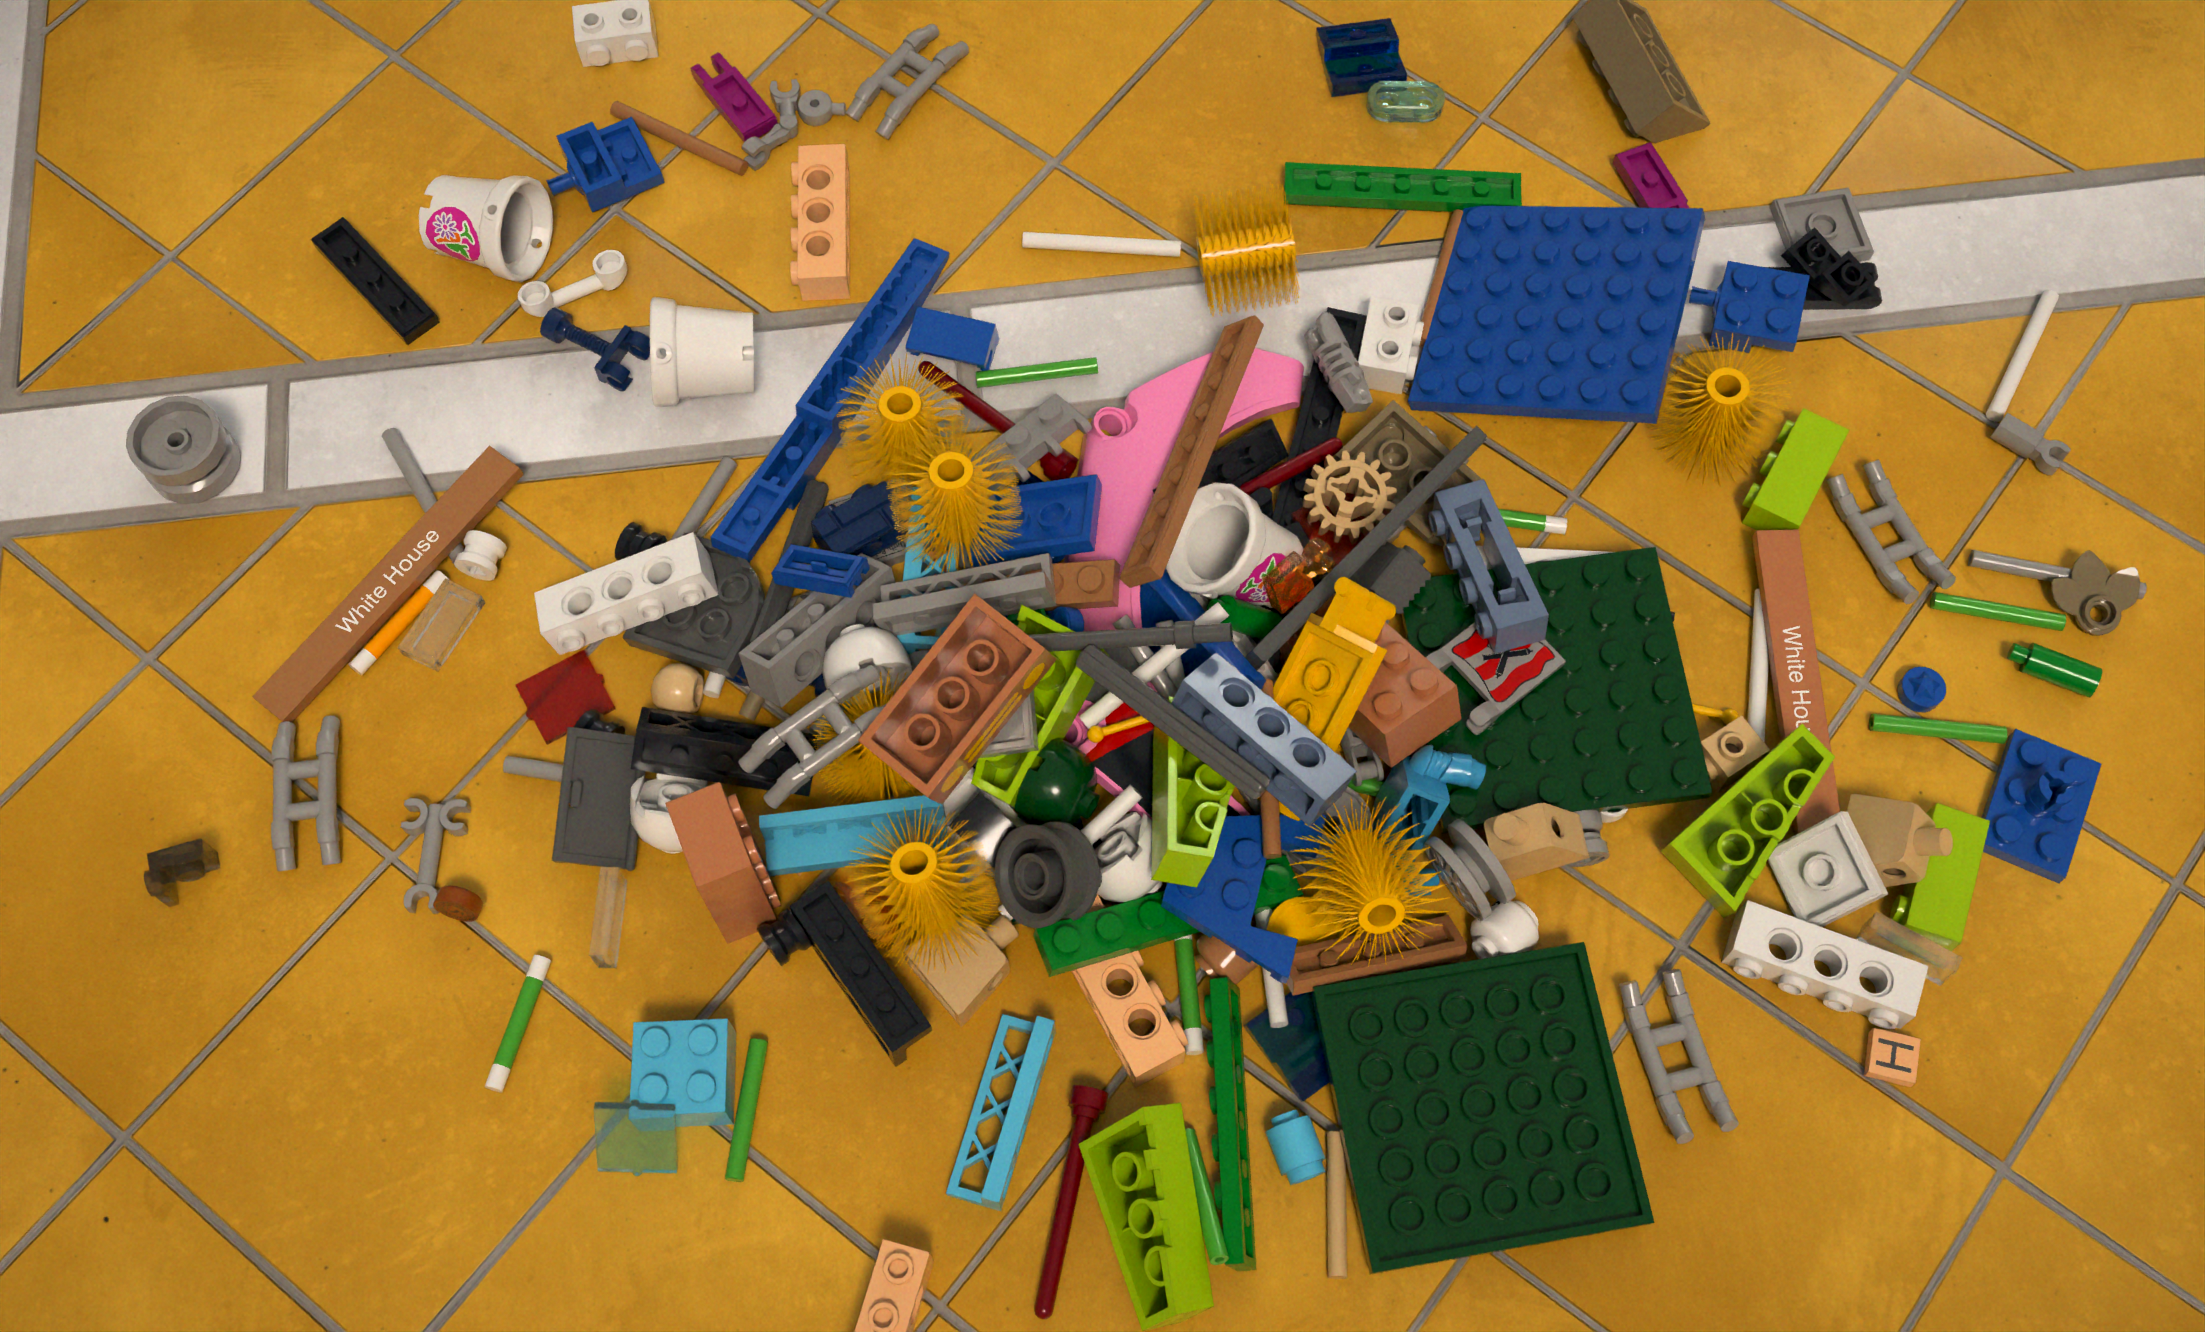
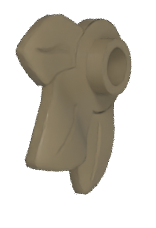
M2090 550L2085 551L2075 561L2070 572V578H2055L2051 581V593L2056 605L2062 611L2075 616L2078 626L2084 632L2095 636L2110 633L2118 626L2121 620V611L2134 605L2140 589V577L2137 568L2130 567L2110 574L2104 563ZM2093 607L2100 609L2102 612V620L2100 622L2094 621L2090 616V611Z

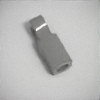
M2009 413L2005 415L1990 437L2026 460L2028 457L2034 460L2036 467L2041 472L2051 476L2061 464L2053 460L2049 455L2063 461L2071 450L2067 444L2061 441L2045 439L2043 433Z

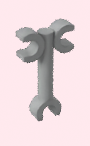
M410 798L405 800L404 806L411 812H420V816L414 822H401V828L410 835L424 833L417 884L407 890L403 902L405 908L410 913H416L418 901L422 897L428 896L430 898L428 903L429 910L433 914H439V911L434 908L433 903L438 893L435 890L443 830L445 828L453 836L468 834V828L464 823H452V819L457 813H471V807L467 801L462 799H453L445 805L430 804L428 807L423 800Z

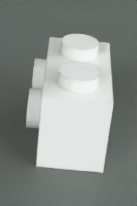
M615 0L572 6L575 44L583 67L603 66L611 63L640 61L659 57L655 20L649 0Z
M1371 296L1358 359L1359 367L1364 372L1368 389L1402 395L1405 379L1413 380L1418 356L1410 355L1411 346L1420 345L1424 322L1416 321L1419 309L1418 304Z

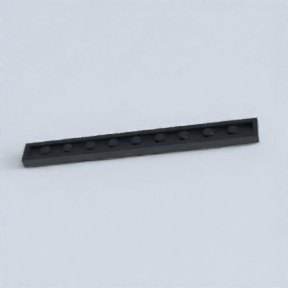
M1328 307L1327 312H1330L1336 319L1349 343V348L1352 349L1354 357L1357 359L1367 316ZM1315 359L1287 461L1338 435L1344 408L1334 393L1330 391L1328 383L1325 381ZM1324 461L1317 464L1325 469ZM1313 467L1281 483L1272 520L1282 527L1299 521L1310 541L1315 522L1309 523L1307 517L1313 508L1303 507L1302 502L1304 496L1310 494L1303 489L1306 479H1313L1311 476ZM1288 597L1278 606L1269 608L1261 605L1260 607L1277 612L1283 619L1293 609L1294 604ZM1253 638L1256 644H1258L1261 641L1259 639ZM1280 648L1268 659L1276 673L1281 659Z

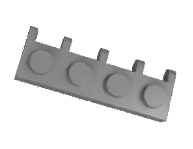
M1054 394L990 443L984 452L981 450L976 459L980 455L982 457L990 447V450H992L996 445H998L996 448L1001 446L1003 448L990 454L989 457L983 458L979 465H982L984 461V464L988 461L991 462L995 457L1003 458L1007 455L1016 457L997 462L995 467L996 463L991 464L987 471H993L995 468L999 469L1005 465L1004 467L1008 466L1018 469L1013 470L1018 472H1003V475L998 473L996 477L997 473H995L989 480L994 481L996 478L1000 479L1006 475L1005 477H1018L1022 482H1025L1031 477L1027 471L1028 467L1048 452L1057 457L1063 452L1059 443L1077 429L1083 434H1087L1092 430V426L1076 409L1058 394ZM996 483L987 489L995 491L1002 484ZM994 495L988 498L997 501Z

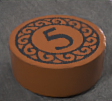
M449 885L439 889L433 906L445 916L460 921L472 922L478 919L483 902L474 892L462 887Z

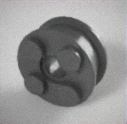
M1054 821L1042 825H1024L1014 829L1001 843L995 861V883L1003 906L1017 922L1031 928L1048 927L1069 918L1073 921L1080 919L1092 907L1102 883V874L1091 843L1078 828L1066 822Z

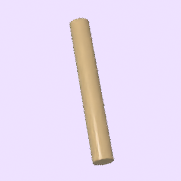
M1340 1131L1327 1132L1328 1278L1330 1279L1347 1278L1346 1158Z

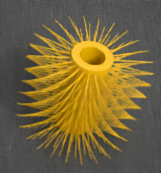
M1280 184L1277 198L1276 190L1274 197L1273 189L1271 202L1270 198H1268V205L1266 187L1263 196L1264 186L1260 203L1259 193L1257 199V191L1255 195L1256 186L1253 198L1250 196L1249 201V189L1247 194L1246 187L1244 196L1245 206L1244 202L1242 206V196L1240 200L1239 193L1236 210L1235 204L1233 208L1234 199L1232 200V192L1226 208L1225 198L1223 202L1224 196L1222 195L1219 208L1221 206L1219 218L1218 207L1216 210L1217 201L1215 202L1214 195L1211 203L1212 221L1210 217L1211 209L1209 207L1208 210L1206 197L1202 205L1204 217L1202 215L1201 220L1200 204H1198L1197 197L1194 203V215L1196 214L1195 227L1198 235L1196 237L1197 252L1203 282L1205 280V294L1207 291V301L1209 300L1208 307L1211 306L1210 314L1214 309L1213 281L1214 294L1216 292L1215 299L1217 301V309L1219 307V314L1223 306V302L1221 304L1222 292L1224 293V304L1226 300V308L1228 306V313L1231 307L1230 298L1232 293L1233 303L1235 300L1234 307L1237 305L1236 312L1238 311L1240 304L1239 285L1240 297L1242 293L1241 302L1244 299L1243 309L1245 306V312L1248 305V295H1250V304L1252 300V308L1255 297L1256 301L1258 299V294L1259 303L1261 299L1260 306L1262 305L1265 287L1266 297L1268 293L1267 302L1269 301V307L1274 286L1276 303L1279 295L1278 305L1281 296L1280 288L1283 290V299L1285 293V301L1288 288L1291 296V287L1292 297L1294 291V298L1296 294L1297 299L1296 246L1290 224L1291 214L1290 222H1288V201L1286 209V195L1284 203L1283 184L1282 191Z
M1723 337V361L1717 338L1719 368L1715 350L1714 360L1710 347L1709 352L1704 344L1710 356L1712 370L1708 360L1706 363L1702 354L1701 356L1696 354L1700 359L1703 369H1701L1697 360V364L1688 359L1685 361L1691 367L1694 366L1697 369L1699 376L1696 373L1694 375L1685 366L1682 369V366L1678 364L1680 367L1677 370L1687 373L1691 382L1682 375L1679 378L1677 373L1667 377V380H1670L1673 384H1675L1673 381L1680 382V384L1684 382L1693 390H1689L1686 386L1688 390L1686 391L1679 384L1677 387L1670 384L1666 385L1664 389L1666 392L1663 395L1665 397L1663 398L1667 399H1662L1664 403L1661 404L1663 405L1661 407L1667 408H1661L1666 410H1659V415L1661 416L1658 417L1668 418L1658 419L1683 421V423L1680 425L1658 422L1656 424H1648L1666 427L1662 429L1671 428L1668 430L1678 427L1683 428L1678 433H1658V435H1664L1660 437L1669 436L1671 439L1680 436L1678 438L1680 439L1688 434L1684 439H1676L1672 443L1658 448L1668 446L1664 448L1667 449L1677 444L1675 446L1677 447L1688 440L1672 455L1685 448L1677 455L1679 456L1692 445L1689 450H1692L1684 458L1685 460L1689 457L1687 460L1689 463L1697 449L1700 448L1692 470L1701 450L1704 449L1700 464L1702 469L1703 462L1705 463L1704 480L1707 455L1709 453L1708 476L1711 450L1713 482V457L1719 481L1717 452L1722 475L1721 459L1726 472V468L1730 471L1726 463L1725 452L1730 465L1732 460L1739 473L1735 463L1738 467L1741 464L1736 460L1734 453L1737 454L1738 452L1742 459L1745 456L1751 461V458L1745 452L1742 453L1739 450L1738 444L1741 448L1743 446L1746 451L1748 448L1753 453L1762 451L1757 445V448L1745 444L1742 436L1748 440H1753L1756 444L1766 443V440H1763L1766 439L1764 436L1775 434L1773 432L1777 430L1774 428L1776 427L1774 425L1777 424L1773 423L1781 424L1778 422L1779 419H1777L1779 415H1775L1779 413L1773 412L1782 411H1765L1776 409L1759 408L1752 404L1766 403L1765 405L1769 404L1771 405L1770 407H1777L1781 404L1774 403L1781 402L1757 399L1761 396L1756 398L1753 396L1759 394H1768L1770 396L1790 395L1772 392L1776 390H1763L1759 392L1750 390L1759 386L1786 383H1777L1781 381L1768 383L1764 382L1768 380L1765 379L1755 384L1757 382L1755 381L1749 385L1752 380L1762 379L1775 372H1765L1761 375L1758 373L1750 378L1754 371L1757 372L1764 365L1762 364L1754 369L1758 365L1755 363L1744 375L1750 366L1744 372L1743 370L1753 358L1748 363L1749 358H1746L1740 369L1737 370L1745 347L1734 369L1733 364L1737 348H1735L1736 351H1734L1732 358V341L1729 366L1727 367L1728 344L1725 367ZM1702 362L1705 364L1707 368V373H1705ZM1690 376L1694 378L1695 383L1692 382ZM1683 392L1690 399H1681L1678 395L1676 396L1675 394ZM1682 402L1687 408L1674 407L1676 405L1671 404ZM1678 411L1681 412L1680 414H1684V416H1671L1672 414L1666 413ZM1751 412H1762L1766 414L1763 416H1769L1766 418H1772L1776 422L1765 421L1771 419L1754 417L1756 415H1752ZM1746 420H1756L1762 425L1752 427ZM1748 428L1751 436L1744 432L1743 429ZM1751 431L1755 432L1759 437H1753ZM1733 441L1736 442L1738 449L1733 444ZM1728 445H1730L1733 455L1730 453Z
M891 358L894 387L887 370L886 378L881 371L886 385L884 382L885 388L880 382L877 385L883 390V394L880 389L877 391L863 376L862 378L871 387L860 383L863 387L865 386L872 390L877 397L879 395V399L871 397L866 392L863 394L860 391H853L851 393L866 397L871 404H866L862 401L857 402L853 399H850L852 401L836 402L863 405L869 409V411L860 410L861 412L852 409L838 412L846 414H837L840 416L860 414L861 416L869 417L868 419L863 417L865 420L840 422L847 425L839 424L847 429L856 424L870 426L866 430L863 429L864 431L857 429L843 432V434L847 435H841L847 437L845 438L846 441L843 442H852L842 443L849 445L842 446L851 449L858 445L861 446L859 449L867 444L865 448L868 444L874 445L865 451L848 450L846 453L851 454H845L855 458L857 456L861 457L865 453H869L868 456L873 453L868 460L864 459L860 462L849 463L854 466H863L867 462L871 465L874 460L877 462L881 459L877 465H873L868 470L866 468L865 471L861 472L865 475L878 467L879 471L881 466L884 465L883 470L879 474H875L868 482L874 479L877 480L887 469V472H889L890 468L895 471L908 470L913 472L912 470L918 472L916 470L918 469L920 472L925 473L921 468H914L911 465L889 460H907L909 462L912 460L918 465L921 463L925 467V464L919 458L909 454L911 453L910 451L918 455L916 453L918 452L924 458L928 456V459L932 462L930 456L917 445L919 444L924 449L919 441L932 454L929 447L933 448L928 438L930 439L931 437L935 448L938 450L933 440L934 437L939 449H941L938 444L939 436L936 435L938 433L937 425H935L936 421L938 423L948 420L952 423L953 417V422H955L953 423L954 430V428H961L959 426L961 424L958 423L959 420H965L958 419L957 417H965L957 414H951L947 417L944 416L945 414L939 417L940 414L935 416L936 413L946 409H964L957 408L952 404L949 406L945 405L942 408L934 407L939 401L956 398L950 394L935 400L936 396L934 400H931L936 392L948 388L947 386H942L944 383L938 387L937 391H931L929 394L927 392L923 396L924 391L929 386L932 387L933 383L937 381L936 379L932 382L930 381L919 392L929 372L926 375L924 373L918 382L919 375L913 389L917 369L912 379L911 372L910 378L908 376L906 387L908 364L904 386L906 360L902 381L900 358L899 386L896 383ZM869 399L875 401L877 404H873ZM947 424L946 430L948 432L952 431V426ZM938 426L940 431L945 432V427ZM861 434L871 436L865 441L855 439ZM955 434L956 440L959 439V436L957 434ZM952 435L948 437L949 442L952 440ZM885 475L883 481L887 482V480L889 479L887 483L889 484L892 475ZM894 475L893 480L899 478L900 475H896V477Z
M952 417L951 452L949 450L946 423L945 431L948 452L945 450L937 424L941 450L934 437L933 440L938 451L932 439L930 443L938 456L929 447L932 452L931 454L920 441L919 443L924 449L919 444L917 445L930 456L932 462L926 456L925 458L922 457L918 452H916L918 455L912 451L909 453L928 463L929 467L926 464V467H924L921 463L918 465L907 460H889L921 468L923 471H926L925 473H921L916 469L919 473L900 470L887 472L896 474L885 475H913L922 478L917 481L902 480L889 482L898 484H887L894 487H904L903 485L921 487L917 490L913 488L915 491L906 488L910 491L892 492L901 494H889L893 496H888L895 498L892 499L895 501H903L899 499H904L908 495L921 496L915 502L910 500L896 502V504L901 505H894L897 507H893L898 509L893 514H901L894 516L905 520L908 518L911 520L917 514L926 516L919 521L917 520V522H913L917 516L911 522H896L895 524L899 525L894 526L901 527L899 529L904 527L908 529L911 527L915 528L918 524L920 526L924 523L923 527L925 523H928L924 529L921 527L918 532L913 531L902 536L911 537L914 540L917 534L920 535L923 531H927L926 535L931 530L928 537L922 538L921 541L904 550L917 545L922 547L929 538L931 540L934 536L931 545L925 550L924 555L934 547L935 552L943 537L940 549L936 553V555L938 554L937 559L944 546L943 555L944 553L946 554L947 544L950 541L944 563L945 566L952 546L949 562L950 568L953 547L955 559L956 543V566L958 571L959 543L961 544L965 569L962 542L965 544L972 567L970 545L977 560L978 557L972 544L978 556L980 554L972 538L976 545H979L978 540L989 552L985 547L986 544L977 533L988 544L989 542L984 536L989 541L992 539L996 543L1003 542L998 537L995 539L989 536L984 528L992 535H994L992 532H998L1002 535L1008 533L1016 534L1007 532V530L991 528L981 522L998 523L1004 527H1007L1005 525L1014 527L1009 524L1021 522L1011 521L1023 520H997L996 518L991 519L987 517L988 515L992 516V514L999 517L998 515L1009 516L1007 514L1022 512L1013 511L1020 509L1008 506L1020 504L1011 502H1021L1014 501L1021 499H1016L1020 498L1017 497L1018 495H1014L1018 493H1009L1020 492L1015 491L1020 489L1013 488L1017 486H1014L1017 483L1007 482L1019 481L1011 480L1007 477L996 478L994 481L989 480L995 473H997L996 477L998 473L1003 475V472L1018 471L1000 467L999 469L995 468L993 471L986 470L982 472L983 469L988 466L990 467L991 464L996 463L995 467L997 462L1008 459L1005 457L1001 459L995 457L989 463L984 464V461L982 465L978 464L975 466L983 458L989 457L990 454L997 450L994 449L992 451L990 447L982 457L981 455L978 459L975 457L974 461L971 462L972 457L977 452L979 453L980 449L988 442H984L982 445L980 443L974 451L975 444L968 457L970 447L978 437L977 435L973 440L978 430L977 427L967 448L968 439L966 444H964L963 453L961 454L965 433H963L959 447L960 429L956 450L955 428L953 439ZM996 483L1004 484L1005 486L1009 485L1004 489L998 487L995 491L987 489ZM994 494L1006 496V498L1000 501L988 499ZM995 504L1004 505L1001 507L1007 510L997 511L995 509H989V507L993 508V505L996 506ZM911 505L924 506L916 512L908 511L910 509L908 507ZM940 533L939 538L934 542L937 534Z
M889 670L887 676L885 695L883 693L880 671V707L889 702V697L890 699L892 698L896 685L895 681L893 691L891 690L890 695ZM873 683L876 707H878L875 685ZM868 687L865 688L866 696L863 689L862 692L860 690L861 699L856 694L859 703L854 696L851 697L852 701L849 699L853 707L847 701L845 703L850 708L844 703L841 704L853 715L852 717L844 710L850 721L854 722L863 713L874 709ZM827 723L817 724V725H826V726L831 727V725H830V724H827ZM826 730V731H819V732H827V733H831V734L812 735V736H825V737H827V738L815 737V738H820V739H813V740H821V739H830V740H832V739H833L834 737H836L838 734H837L836 732H831V731H829V730ZM822 740L821 742L814 743H827L829 741ZM860 742L859 745H854L833 761L835 763L826 766H830L829 768L821 770L825 772L819 773L823 774L821 776L831 773L828 775V778L836 775L831 778L832 781L843 775L839 778L842 781H838L832 787L834 788L844 781V783L839 785L841 788L847 783L845 785L847 787L836 800L844 795L843 793L850 787L851 783L854 784L844 797L845 799L855 790L847 803L850 802L854 795L856 796L862 785L863 787L854 802L858 801L862 793L863 795L858 803H861L864 794L863 803H865L866 798V802H870L871 798L872 802L874 800L878 801V799L879 801L880 799L881 801L885 800V786H887L890 800L889 785L891 786L894 799L902 798L903 794L905 798L907 794L909 797H914L912 793L916 796L913 789L919 796H922L913 785ZM817 744V745H820V746H814V747H822V746L825 745V744ZM856 749L860 750L859 753H855L853 751Z
M1351 799L1353 828L1347 815L1351 831L1348 832L1335 806L1345 834H1343L1335 822L1334 824L1339 831L1321 815L1337 832L1340 838L1338 839L1329 829L1327 830L1334 837L1322 830L1323 832L1317 831L1326 835L1333 844L1327 841L1324 843L1314 838L1315 840L1307 837L1300 838L1326 845L1332 850L1322 848L1323 850L1300 849L1290 851L1313 852L1326 856L1290 865H1321L1293 877L1318 876L1303 888L1298 889H1320L1315 895L1306 901H1302V903L1307 901H1325L1317 909L1306 914H1329L1311 928L1336 923L1332 929L1315 941L1347 928L1340 938L1329 947L1331 948L1358 929L1348 947L1339 955V957H1342L1345 951L1349 950L1352 943H1355L1358 937L1360 940L1361 934L1367 931L1355 958L1358 953L1360 955L1364 943L1366 947L1369 934L1371 946V933L1375 935L1370 959L1374 943L1375 959L1377 934H1379L1380 949V934H1382L1386 963L1384 934L1390 947L1387 932H1390L1402 956L1393 929L1402 940L1403 938L1398 931L1405 938L1407 937L1398 927L1399 924L1406 931L1408 930L1404 926L1413 932L1417 931L1427 936L1408 926L1410 924L1405 919L1415 920L1427 926L1426 924L1432 926L1439 924L1422 921L1405 913L1431 914V912H1449L1430 911L1413 907L1447 899L1420 897L1447 884L1421 886L1440 873L1418 874L1426 865L1434 860L1412 862L1419 854L1431 847L1407 850L1416 840L1425 835L1399 841L1405 833L1418 824L1389 836L1397 824L1412 812L1404 815L1402 818L1400 817L1396 823L1394 822L1393 825L1378 834L1387 818L1396 808L1394 807L1390 814H1387L1384 821H1381L1380 825L1376 826V829L1372 832V823L1380 810L1377 807L1373 819L1372 810L1368 829L1366 815V828L1362 830L1368 804L1367 799L1363 821L1361 806L1360 830L1358 829L1356 813L1357 830H1355ZM1329 857H1330V858H1333V859L1319 860V859H1324V858H1329ZM1417 891H1421V892H1418V893L1409 895L1410 893L1417 892ZM1423 902L1413 905H1407L1408 903Z
M921 804L917 836L916 810L915 835L913 830V836L910 821L908 827L905 812L909 840L900 822L907 844H904L891 819V825L899 840V844L890 833L891 838L889 836L886 837L871 822L889 841L891 846L882 839L893 851L876 839L874 840L883 847L873 842L871 844L874 847L878 846L889 852L892 857L882 850L880 851L886 856L874 850L872 851L875 854L865 851L867 853H857L865 854L869 857L882 858L890 865L873 858L880 862V864L870 861L872 863H849L860 866L845 867H883L889 870L884 871L878 868L883 872L863 871L871 874L854 873L863 875L850 876L857 877L850 878L855 880H865L864 878L868 877L875 879L873 878L874 876L884 879L882 881L878 880L880 882L865 880L873 883H861L870 885H854L866 887L853 888L858 889L855 890L857 891L855 893L859 894L867 889L872 890L869 889L872 887H886L881 889L882 891H876L880 893L863 892L875 895H859L868 896L861 897L865 899L858 901L865 905L861 909L868 908L864 909L867 911L862 912L869 915L865 917L868 920L867 922L872 921V924L876 925L874 928L871 926L868 930L872 929L870 932L877 930V933H882L885 929L889 931L892 926L894 928L896 923H898V927L899 923L902 922L899 930L896 927L893 934L890 935L889 933L885 938L883 936L878 942L882 943L887 939L888 943L893 937L897 936L898 938L903 930L899 942L894 947L896 948L899 944L903 946L907 939L906 947L911 936L910 946L905 953L909 952L910 949L912 952L914 945L916 952L921 934V944L916 956L917 959L919 955L917 969L926 940L925 963L929 934V973L932 941L934 970L935 945L937 954L939 949L940 959L942 953L945 968L941 939L952 963L943 933H945L960 962V956L955 949L956 947L951 939V935L960 946L961 944L956 937L960 938L979 956L962 939L959 933L964 938L966 937L958 928L973 939L975 938L966 931L980 937L979 934L961 921L984 932L975 927V925L983 928L986 927L979 924L992 925L981 923L972 918V916L978 917L976 915L994 918L982 914L999 915L988 912L1002 911H984L971 906L988 908L980 905H996L981 903H999L987 901L1000 900L994 899L997 897L987 899L974 896H992L983 894L995 893L987 892L994 891L989 890L992 889L989 887H992L990 885L993 883H979L993 881L987 880L990 878L983 876L985 874L989 875L988 872L990 870L981 866L982 864L986 865L985 862L987 860L979 859L981 857L972 855L976 850L981 849L978 848L980 847L978 845L982 844V842L975 846L971 843L968 847L966 845L961 851L959 850L957 854H952L955 845L970 838V835H965L968 832L967 830L953 844L951 842L949 847H947V843L945 849H943L944 842L957 831L955 829L948 836L946 834L944 839L942 836L938 844L940 832L947 824L944 821L940 829L938 826L935 835L934 826L930 844L928 845L929 833L935 816L931 825L930 816L924 837L926 814L922 842H920ZM938 836L936 846L933 848V842ZM970 851H973L965 861L963 859L961 863H956L960 854L963 853L964 855L966 852L969 854ZM970 864V867L971 864H980L977 867L974 866L971 870L969 869L967 872L955 873L962 865ZM963 877L974 879L970 883H958ZM967 886L979 889L977 891L972 890L974 892L970 893L964 891L965 888L969 889ZM878 896H890L886 901L875 899ZM969 896L978 897V898H982V899H985V900L979 901V900L974 899V898H971V897H969ZM968 897L970 899L976 900L977 902H970L965 898ZM872 900H879V901H883L884 903H882V902H871V901H872ZM885 905H895L888 913H877ZM968 906H970L981 911H965L960 907H965L969 909ZM959 913H962L975 921L967 920ZM893 914V919L894 914H899V916L892 923L890 921L889 924L885 923L883 926L880 925L879 927H877L882 921L884 922L889 915L891 916ZM956 920L959 921L961 924H963L966 928L960 926V925L956 922ZM907 928L906 935L901 940L904 930ZM917 929L916 937L912 942L914 931ZM894 949L885 958H887L894 951Z

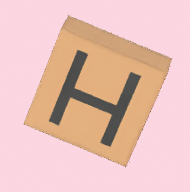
M1873 1028L1868 1034L1864 1076L1912 1087L1916 1084L1921 1039Z

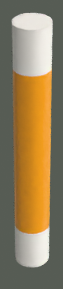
M436 570L348 665L362 676L450 580L442 572Z

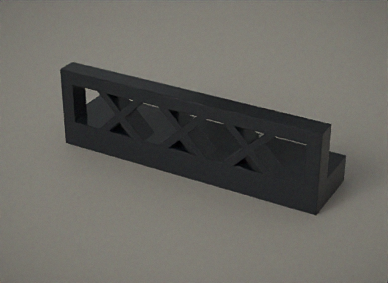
M642 707L636 729L631 769L770 790L786 770L797 762L800 763V761L788 744L785 743L782 748L776 751L769 759H766L751 774L747 773L740 767L738 761L752 748V744L762 734L773 727ZM802 732L803 735H804V736L806 737V739L808 740V742L811 744V746H812V747L814 748V750L816 751L817 749H815V748H817V747H814V746H817V743H814V742H818V740H813V739H818V738H815V737H818V736H812V735H817V734H811V733H804V732ZM813 776L794 794L809 797Z
M827 881L791 904V912L809 938L813 950L894 1066L897 1067L907 1060L905 1049L932 1031V1026L831 883Z

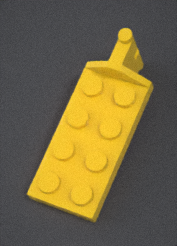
M1340 577L1335 582L1334 589L1336 594L1324 618L1314 613L1310 614L1273 686L1274 701L1297 721L1305 725L1310 732L1334 752L1339 746L1387 652L1386 649L1374 643L1386 620L1392 619L1396 614V607L1393 603L1370 592L1347 577ZM1279 801V810L1282 814L1300 821L1299 817Z

